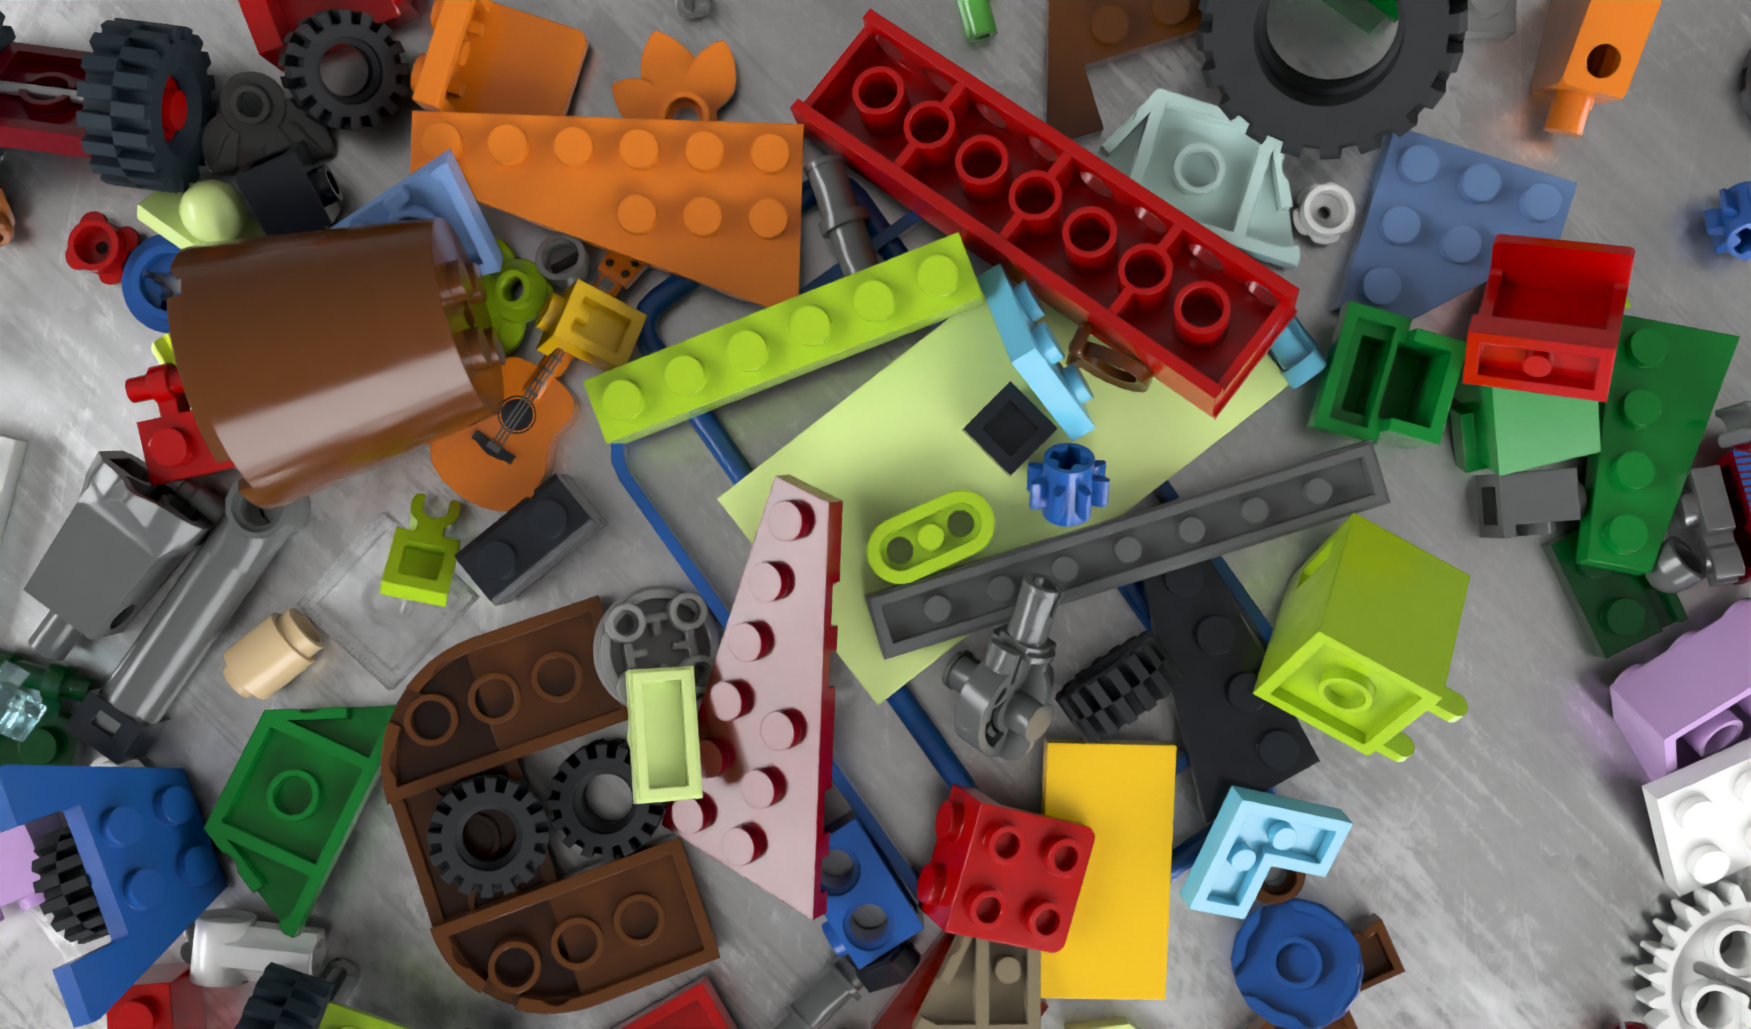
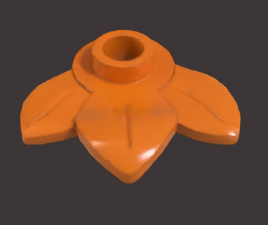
M655 30L651 33L642 54L641 78H629L613 83L612 92L615 104L624 118L677 120L680 115L690 112L696 114L699 117V121H719L717 111L728 102L735 92L737 81L736 65L729 46L723 40L709 45L694 58L692 53L678 41L661 31Z

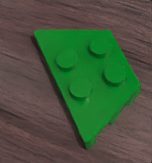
M396 705L264 710L204 826V830L220 851L230 855L235 861L237 873L253 893L258 892L280 920L277 924L278 927L287 936L295 938L301 935L381 774L383 738L388 721H390Z

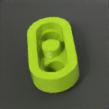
M968 490L948 492L879 524L871 533L867 543L869 564L873 571L887 582L907 584L983 550L990 542L994 533V513L988 502L975 492ZM955 511H965L972 518V529L965 536H955L948 528V518ZM903 537L912 544L913 553L908 561L896 563L888 557L887 546L894 538Z

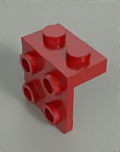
M953 783L948 800L942 803L937 813L935 822L937 840L931 861L923 867L919 876L917 886L918 907L947 933L1049 953L1060 951L1066 943L1095 842L1093 830L1082 823L1000 805L976 788Z

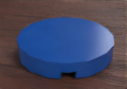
M1291 898L1285 901L1286 903L1279 905L1269 904L1268 906H1263L1251 913L1237 932L1231 955L1236 985L1247 1005L1269 1023L1286 1029H1323L1345 1016L1359 996L1364 973L1359 943L1345 921L1323 904L1300 898Z

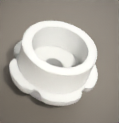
M1333 182L1322 185L1313 183L1303 188L1296 198L1298 207L1292 213L1294 226L1301 235H1309L1312 242L1316 244L1327 245L1336 242L1340 234L1350 231L1355 222L1356 211L1353 198L1339 184ZM1323 207L1328 210V218L1322 219L1319 217V208Z

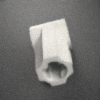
M228 908L205 910L195 921L189 980L191 983L204 987L226 988L240 986L249 981L257 982L270 962L319 978L327 956L328 940L325 937V928L305 926L300 936L292 938L282 932L277 925L278 923L257 921L256 914L246 910Z

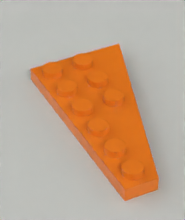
M412 111L410 175L448 149H451L477 203L480 205L498 209L528 220L534 225L551 231L555 230L585 241L594 247L678 278L691 280L721 291L722 294L741 301H748L764 308L796 297L800 293L804 124Z

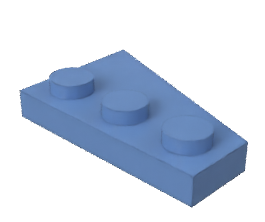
M448 149L330 228L441 217L453 228L470 262H475L478 265L482 275L501 271L504 258L451 149Z

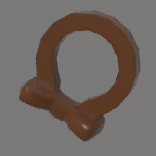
M1082 321L1069 343L1066 365L1075 363L1078 368H1082L1091 375L1119 388L1133 392H1146L1153 380L1152 372L1135 359L1119 351L1089 342L1093 326L1089 322ZM1107 363L1113 364V365H1115V366H1117V367H1119V368H1121V369H1123V370H1125V371H1122V370H1120V369H1117V368H1115V367H1113V366H1111V365H1109V364H1107Z

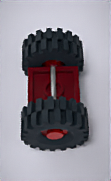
M0 11V158L7 151L6 148L48 152L69 157L91 158L89 166L94 173L101 174L100 180L106 184L177 194L178 192H186L190 186L189 183H196L201 177L198 165L206 166L202 152L203 131L205 125L211 120V116H216V102H211V91L216 89L214 75H208L207 69L211 65L208 52L201 51L204 42L199 35L192 34L193 29L178 25L114 18V21L106 20L101 24L102 33H93L89 40L93 52L13 42L16 38L12 26L3 25L5 15Z

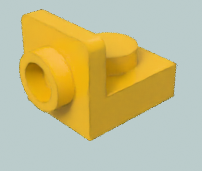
M577 279L561 295L552 292L545 301L535 324V327L543 330L536 350L548 356L556 348H560L606 372L628 363L647 315Z

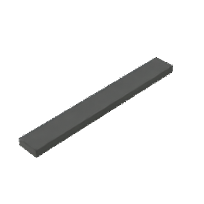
M1372 439L1363 440L940 571L911 583L898 584L864 596L883 658L886 660L1010 621L1025 574L1029 576L1030 573L1043 574L1062 583L1065 587V593L1063 598H1061L1060 606L1347 517L1353 512L1360 513L1391 502Z

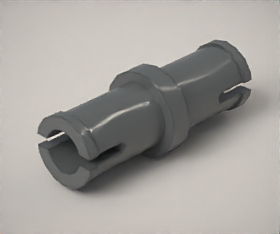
M830 154L808 163L803 170L810 181L822 216L818 226L822 237L830 239L843 276L846 277L879 264L866 226L871 218L867 207L859 206L844 167L842 155Z

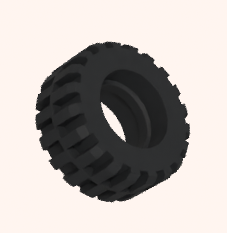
M1200 0L1198 9L1202 11V17L1196 29L1197 50L1204 52L1206 59L1201 72L1208 89L1215 87L1219 89L1222 98L1218 107L1230 121L1240 115L1249 123L1245 134L1261 145L1267 136L1283 142L1280 153L1300 158L1302 147L1320 149V160L1341 159L1342 149L1357 145L1358 151L1362 155L1381 148L1383 136L1394 132L1395 135L1401 137L1414 128L1418 123V114L1425 107L1434 109L1446 93V81L1451 73L1457 72L1464 53L1463 42L1465 32L1468 31V0H1396L1399 17L1395 38L1387 53L1377 64L1366 71L1341 79H1321L1308 76L1292 68L1278 55L1267 33V12L1270 0Z

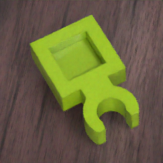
M417 493L412 499L410 507L409 525L411 530L396 527L381 579L380 594L446 607L457 563L454 555L459 552L461 540L450 538L458 527L460 503L459 501L451 500L448 513L445 516L432 518L424 512L426 494Z

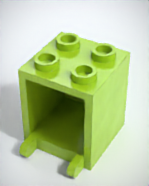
M1353 512L1289 578L1253 694L1367 756L1377 751L1395 762L1405 761L1414 754L1415 745L1412 739L1401 731L1418 717L1429 711L1447 722H1456L1468 712V704L1465 698L1446 687V682L1471 575Z

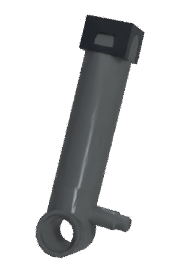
M192 479L184 480L177 489L178 495L189 502L190 507L216 525L103 688L88 692L64 728L116 765L145 756L171 720L165 716V713L288 536L298 533L306 525L311 514V500L309 496L286 506L278 507L276 517L268 523L262 517L259 510L260 507L252 504L238 491V481L230 488L226 499H224L208 487L200 486Z

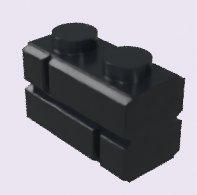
M553 474L534 490V498L525 497L454 555L458 563L495 606L512 602L607 524L601 513L569 475Z

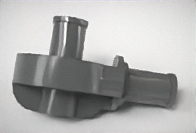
M1030 573V576L1028 574L1024 575L1010 622L993 630L983 661L977 659L968 650H964V652L959 651L951 657L943 671V684L949 689H954L960 693L954 713V727L957 735L988 757H1001L1005 760L1021 759L1030 752L1035 740L1044 734L1053 718V706L1048 703L1054 684V671L1050 663L1054 660L1057 645L1048 635L1061 598L1064 596L1065 587L1058 580L1043 574Z

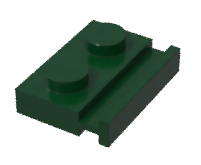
M1580 525L1541 544L1595 657L1607 659L1662 632V628L1675 622L1681 623L1689 619L1677 593H1664L1650 585L1645 574L1633 575L1576 564Z

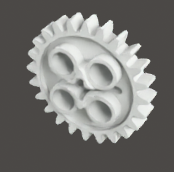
M1745 878L1741 888L1737 884L1720 879L1718 880L1716 895L1702 887L1693 891L1695 906L1693 907L1673 899L1671 905L1677 916L1673 924L1659 918H1655L1652 921L1656 928L1664 935L1660 943L1642 941L1640 944L1647 952L1654 955L1653 964L1635 966L1634 970L1651 981V986L1635 992L1636 999L1654 1008L1642 1018L1643 1023L1651 1029H1751V992L1739 986L1731 987L1713 976L1693 970L1694 963L1702 961L1740 979L1751 982V879ZM1731 932V944L1725 952L1720 954L1721 942ZM1709 992V1000L1705 1008L1696 1013L1697 1002L1701 996Z

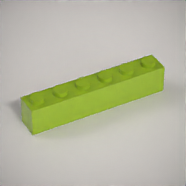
M957 232L583 381L606 444H627L986 304L961 236Z

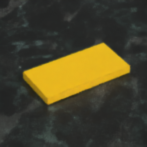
M1044 738L1041 814L1086 825L1093 830L1095 842L1066 943L1056 953L1041 951V998L1165 1000L1177 745L1172 741L1102 739L1097 742L1086 743L1084 739Z

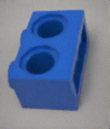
M852 809L823 828L830 831L829 850H841L848 854L853 862V867L848 873L839 877L829 876L822 871L821 889L827 890V913L824 914L827 921L821 924V927L835 953L840 958L849 954L859 970L925 929L922 910L918 907L917 902L900 875ZM872 904L880 907L886 913L887 918L880 927L866 930L857 926L851 915L858 907Z

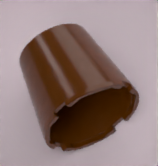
M441 217L199 243L181 249L172 261L170 270L177 280L181 279V294L167 298V315L173 353L187 401L198 428L216 462L221 463L232 460L243 476L238 481V491L252 504L260 508L274 509L291 504L496 416L502 411L504 384L501 366L505 365V354L499 334L492 326L485 302L487 300V291L484 279L478 265L475 262H470L453 228Z

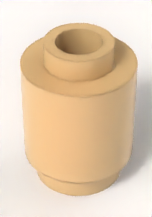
M289 608L282 615L274 612L224 651L223 657L227 666L222 670L223 676L233 690L242 697L249 698L254 695L261 700H267L316 661L315 653L324 647V640L313 623L297 609Z

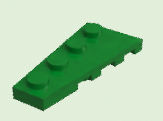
M1623 315L1607 403L1598 401L1601 452L1588 455L1584 487L1587 506L1586 512L1580 521L1576 564L1633 575L1652 572L1740 336Z

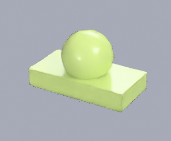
M210 179L189 183L190 186L184 193L155 191L137 204L138 219L180 249L199 243L265 236L259 223L248 216L243 196L235 187L219 180Z
M694 666L627 670L625 672L629 724L627 741L631 756L633 804L703 798Z

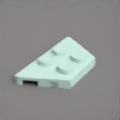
M1158 87L1094 154L1247 255L1291 270L1298 266L1301 255L1299 245L1295 246L1289 213V209L1293 207L1289 181L1284 176L1282 168L1285 154L1280 153L1283 142L1267 136L1262 145L1245 134L1249 123L1240 115L1230 121L1216 105Z

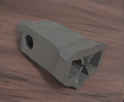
M122 450L98 451L86 473L84 485L76 505L23 589L49 609L47 615L29 638V645L37 653L48 659L62 661L82 634L89 640L122 633L180 561L190 551L203 544L216 524L190 507L189 502L178 495V488L173 482L163 485H151L146 462Z

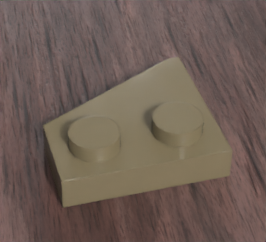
M956 934L914 1019L912 1029H1041V951Z

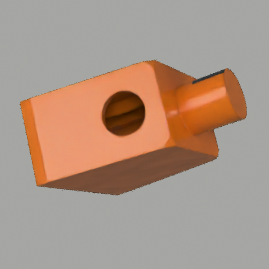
M1551 0L1530 83L1531 91L1553 97L1543 130L1561 136L1583 138L1593 105L1622 100L1628 91L1662 0Z

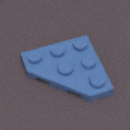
M1410 130L1401 137L1395 135L1394 132L1387 134L1332 311L1340 313L1342 304L1350 300L1410 317L1413 320L1488 280L1492 247L1496 235L1509 234L1560 240L1577 183Z

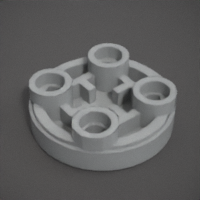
M657 585L644 587L618 599L609 607L600 620L593 642L595 669L608 693L619 703L627 707L625 676L627 670L694 666L697 702L704 695L722 640L720 629L706 602L699 595L671 586Z

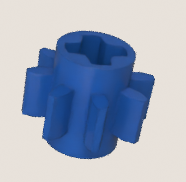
M1751 181L1735 184L1728 189L1722 188L1719 190L1720 208L1704 210L1706 230L1708 234L1712 235L1714 252L1719 254L1728 250L1730 254L1742 259V261L1751 260Z
M1060 443L1050 447L1044 454L1043 464L1038 462L1028 463L1027 491L1030 492L1029 508L1031 510L1041 509L1043 517L1050 523L1058 526H1077L1090 520L1092 506H1108L1110 479L1105 477L1106 461H1095L1093 452L1080 444Z

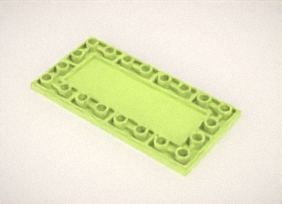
M985 299L986 304L948 318L717 499L752 544L775 476L790 474L843 500L840 582L833 585L831 624L838 626L837 654L876 704L879 705L969 635L966 634L884 660L864 596L898 585L880 578L871 568L867 558L869 537L879 524L951 491L968 490L982 496L992 508L995 517V529L990 542L980 552L934 572L937 573L1121 516L1289 386L1281 374L1282 371L1269 354H1265L1216 420L1154 377L1146 392H1133L1109 384L1079 368L1094 398L1085 402L1095 429L1072 442L1011 363ZM1039 299L1046 315L1038 319L1037 322L1038 324L1045 322L1052 331L1064 353L1065 358L1059 362L1065 368L1067 367L1066 359L1069 353L1068 346L1079 326ZM1090 334L1089 342L1109 347ZM1107 363V364H1109V365H1111V366H1113V367H1115V368H1117V369H1120V370H1122V371H1125V370H1123V369H1121V368H1119V367H1117V366H1115V365H1113V364ZM1011 381L1058 429L1008 477L962 429ZM1060 443H1076L1090 449L1095 456V461H1106L1105 477L1110 479L1108 506H1092L1090 520L1077 526L1065 527L1052 524L1043 517L1041 509L1031 510L1029 508L1030 492L1027 491L1028 463L1038 462L1043 464L1046 450ZM958 510L949 516L948 528L955 536H965L971 531L973 522L967 512ZM897 537L889 542L887 555L893 562L904 563L912 556L913 547L906 538Z

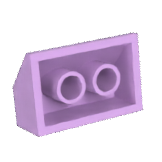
M1750 597L1743 598L1734 603L1722 618L1701 631L1693 630L1681 635L1673 642L1668 651L1645 665L1639 663L1627 668L1618 676L1615 683L1610 685L1613 719L1651 782L1751 738Z

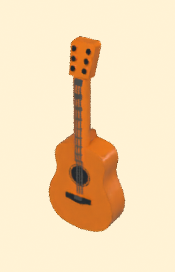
M608 252L597 268L601 274L592 286L615 298L622 287L627 290L649 266ZM556 348L548 356L544 355L538 365L519 357L506 358L505 365L501 366L504 402L500 414L431 443V461L441 479L461 497L482 508L493 511H509L525 497L534 498V490L552 476L559 441L577 421L581 411V402L578 396L560 379L575 356L560 348Z

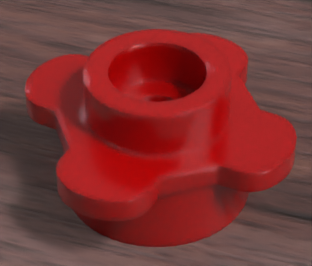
M97 211L88 212L83 215L80 223L69 234L67 250L65 252L66 262L72 269L78 271L86 269L98 274L100 281L104 284L117 285L122 282L124 266L130 254L141 244V237L138 231L130 226L120 228L109 223L103 213ZM102 243L108 245V251L105 254H101L98 249Z

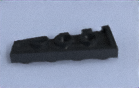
M1210 559L1140 580L1139 583L1152 631L1184 674L1180 684L1172 688L1173 692L1169 694V697L1174 705L1182 736L1181 743L1187 766L1191 770L1201 819L1206 824L1216 819L1232 785L1265 792L1320 762L1297 717L1253 694L1264 657Z

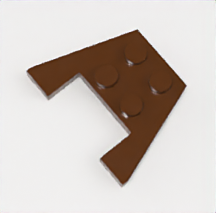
M1046 0V123L1074 142L1101 135L1104 128L1086 70L1196 36V29L1202 17V11L1198 9L1200 0Z

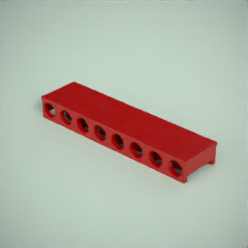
M869 9L862 18L865 25L816 88L804 102L798 98L790 107L797 124H804V137L828 154H841L844 165L947 236L959 232L966 249L993 267L1000 263L1010 278L1017 284L1026 280L1039 299L1078 326L1082 321L1089 322L1093 326L1091 335L1110 348L1144 365L1152 372L1155 379L1216 420L1297 314L1298 310L1295 309L1300 289L874 10Z

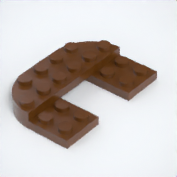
M599 595L475 636L445 650L427 663L406 686L404 693L397 702L390 721H388L383 738L381 775L387 805L391 804L432 924L430 932L437 948L452 970L479 994L484 992L500 1001L514 1005L515 1010L529 1013L561 1014L584 1010L721 958L681 838L677 834L638 848L635 852L625 857L622 854L616 856L613 860H605L559 878L547 847L546 857L542 866L538 865L535 869V876L527 883L522 881L517 884L516 891L504 895V891L493 892V898H481V892L470 891L469 895L458 892L459 886L452 881L448 885L440 877L441 870L437 865L433 867L429 857L431 850L430 844H427V836L431 818L440 799L453 788L454 784L463 778L465 781L471 779L475 774L486 772V775H497L498 772L507 773L509 778L517 781L520 778L525 782L518 761L519 758L628 720V708L608 693L601 683L594 665V636L598 624L605 614ZM485 809L473 814L463 828V838L467 848L475 855L483 858H495L504 854L510 849L516 837L513 821L508 815L495 809Z

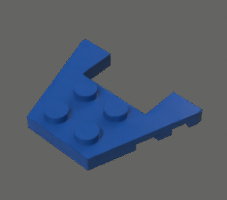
M4 764L0 766V832L2 833L58 811H63L111 937L110 943L52 969L74 1028L99 1020L228 887L210 837L204 830L205 824L184 768Z

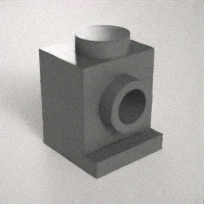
M1577 468L1523 471L1502 476L1497 474L1475 475L1480 538L1505 539L1517 538V536L1556 534V521L1580 520L1586 512V492L1582 483L1577 479Z

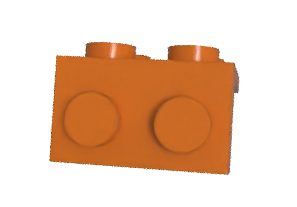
M492 0L434 1L431 12V27L434 32L427 54L421 53L417 57L411 73V89L414 91L412 99L425 111L566 116L588 49V40L582 31L495 3Z

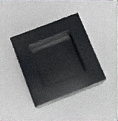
M1010 381L962 431L1009 477L1058 428Z

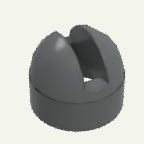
M1670 536L1663 541L1652 572L1646 573L1645 576L1650 585L1664 593H1679L1705 579L1706 571L1698 556L1685 542L1675 536Z

